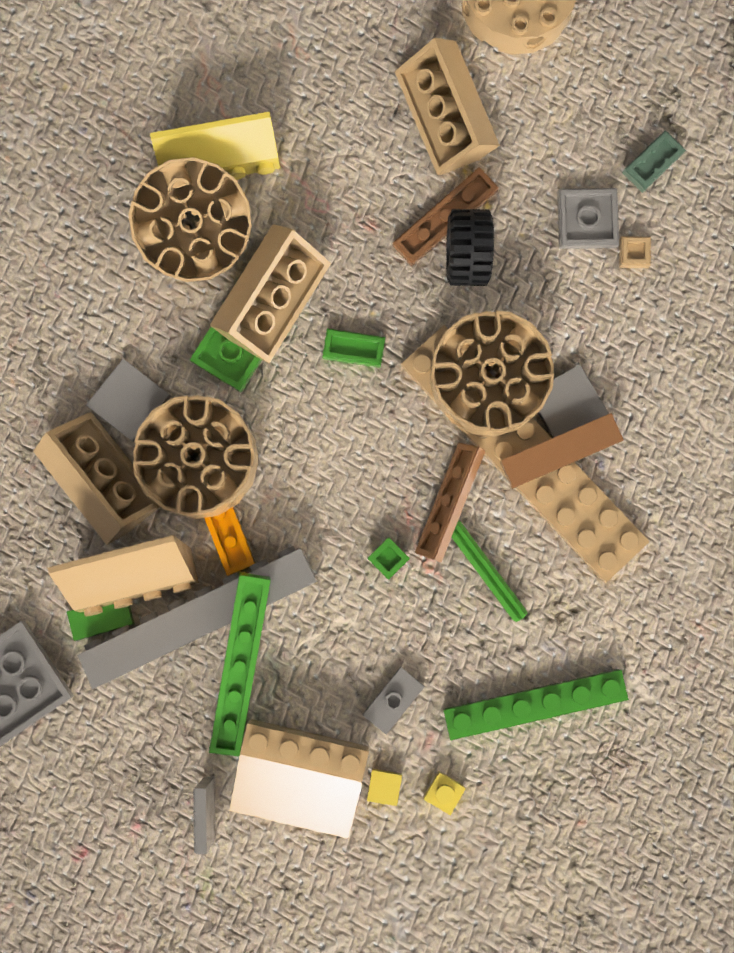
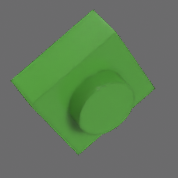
M388 537L367 559L389 580L410 558Z

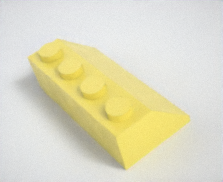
M270 111L150 133L158 166L168 160L194 157L219 165L236 180L244 178L247 174L258 173L266 175L274 172L275 169H280Z

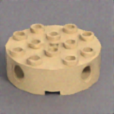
M461 0L462 15L475 37L482 42L486 41L489 45L497 47L498 51L512 55L534 53L552 44L568 25L576 0Z
M194 157L168 160L149 171L134 192L128 214L132 240L144 260L164 275L185 282L210 280L232 268L246 249L252 227L249 201L238 181L219 165ZM188 211H191L192 215L199 216L200 220L196 222V228H192L190 224L185 225L183 219L187 217Z
M485 311L462 317L445 331L432 357L430 386L436 405L452 424L471 434L499 436L520 429L542 410L553 389L554 364L548 341L531 322L512 312ZM493 369L497 373L495 377L490 379L486 374Z
M187 395L174 397L153 409L138 428L134 441V475L145 495L166 511L191 519L218 516L239 504L253 485L259 463L256 440L239 413L220 399L197 395L189 397ZM195 452L199 454L200 460L198 462H195L194 458L192 457V455Z

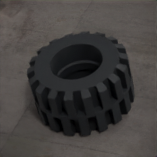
M452 209L447 224V280L450 286H487L492 274L494 255V224L489 209Z

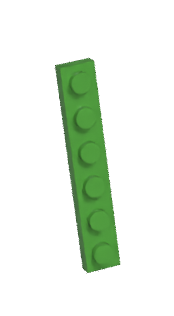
M239 572L209 753L240 757L271 581L269 576Z
M616 669L444 708L443 712L451 741L629 699L622 670Z

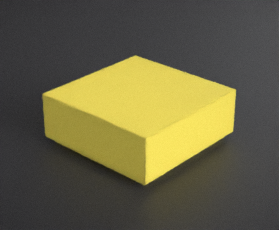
M372 768L367 801L397 806L402 773Z

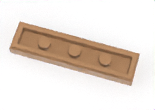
M478 167L399 236L392 246L413 266L447 236L448 217L452 209H478L498 192L499 187Z
M612 413L503 459L500 461V464L511 488L514 489L620 443L624 439Z
M458 442L415 550L416 554L442 563L485 454L484 449Z

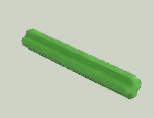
M458 520L452 539L512 620L515 622L520 621L528 614L527 610L461 521Z

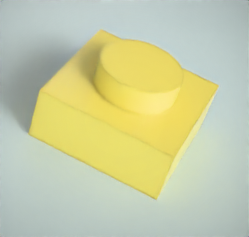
M438 771L423 798L451 816L466 788L464 785Z

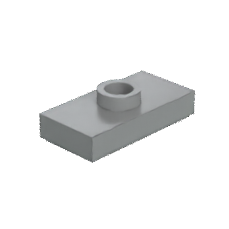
M400 667L365 710L363 716L387 735L425 686Z

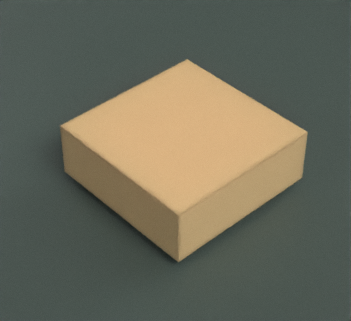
M621 236L619 239V268H649L651 266V237Z

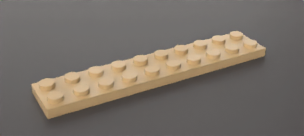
M445 325L401 363V367L434 402L435 399L430 386L431 362L434 351L445 331L448 330ZM487 372L486 376L488 378L494 377L490 372ZM533 418L520 429L499 436L471 434L458 427L475 446L485 450V457L506 479L507 477L500 464L501 460L552 439ZM575 462L516 487V490L604 583H607L650 542Z

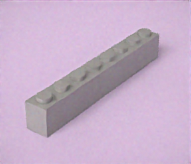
M291 546L277 553L279 559L269 564L264 559L250 566L252 572L249 574L269 576L271 578L266 606L318 582L303 549L295 550L294 546ZM239 572L222 579L224 585L213 590L210 585L195 592L197 598L187 603L183 598L168 605L169 611L158 616L157 612H153L139 619L141 625L133 629L126 625L113 631L112 635L114 638L106 642L99 638L84 645L86 651L77 656L92 689L230 624Z

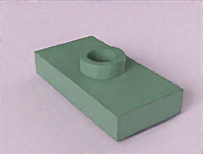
M665 130L622 173L643 193L685 153L686 149Z

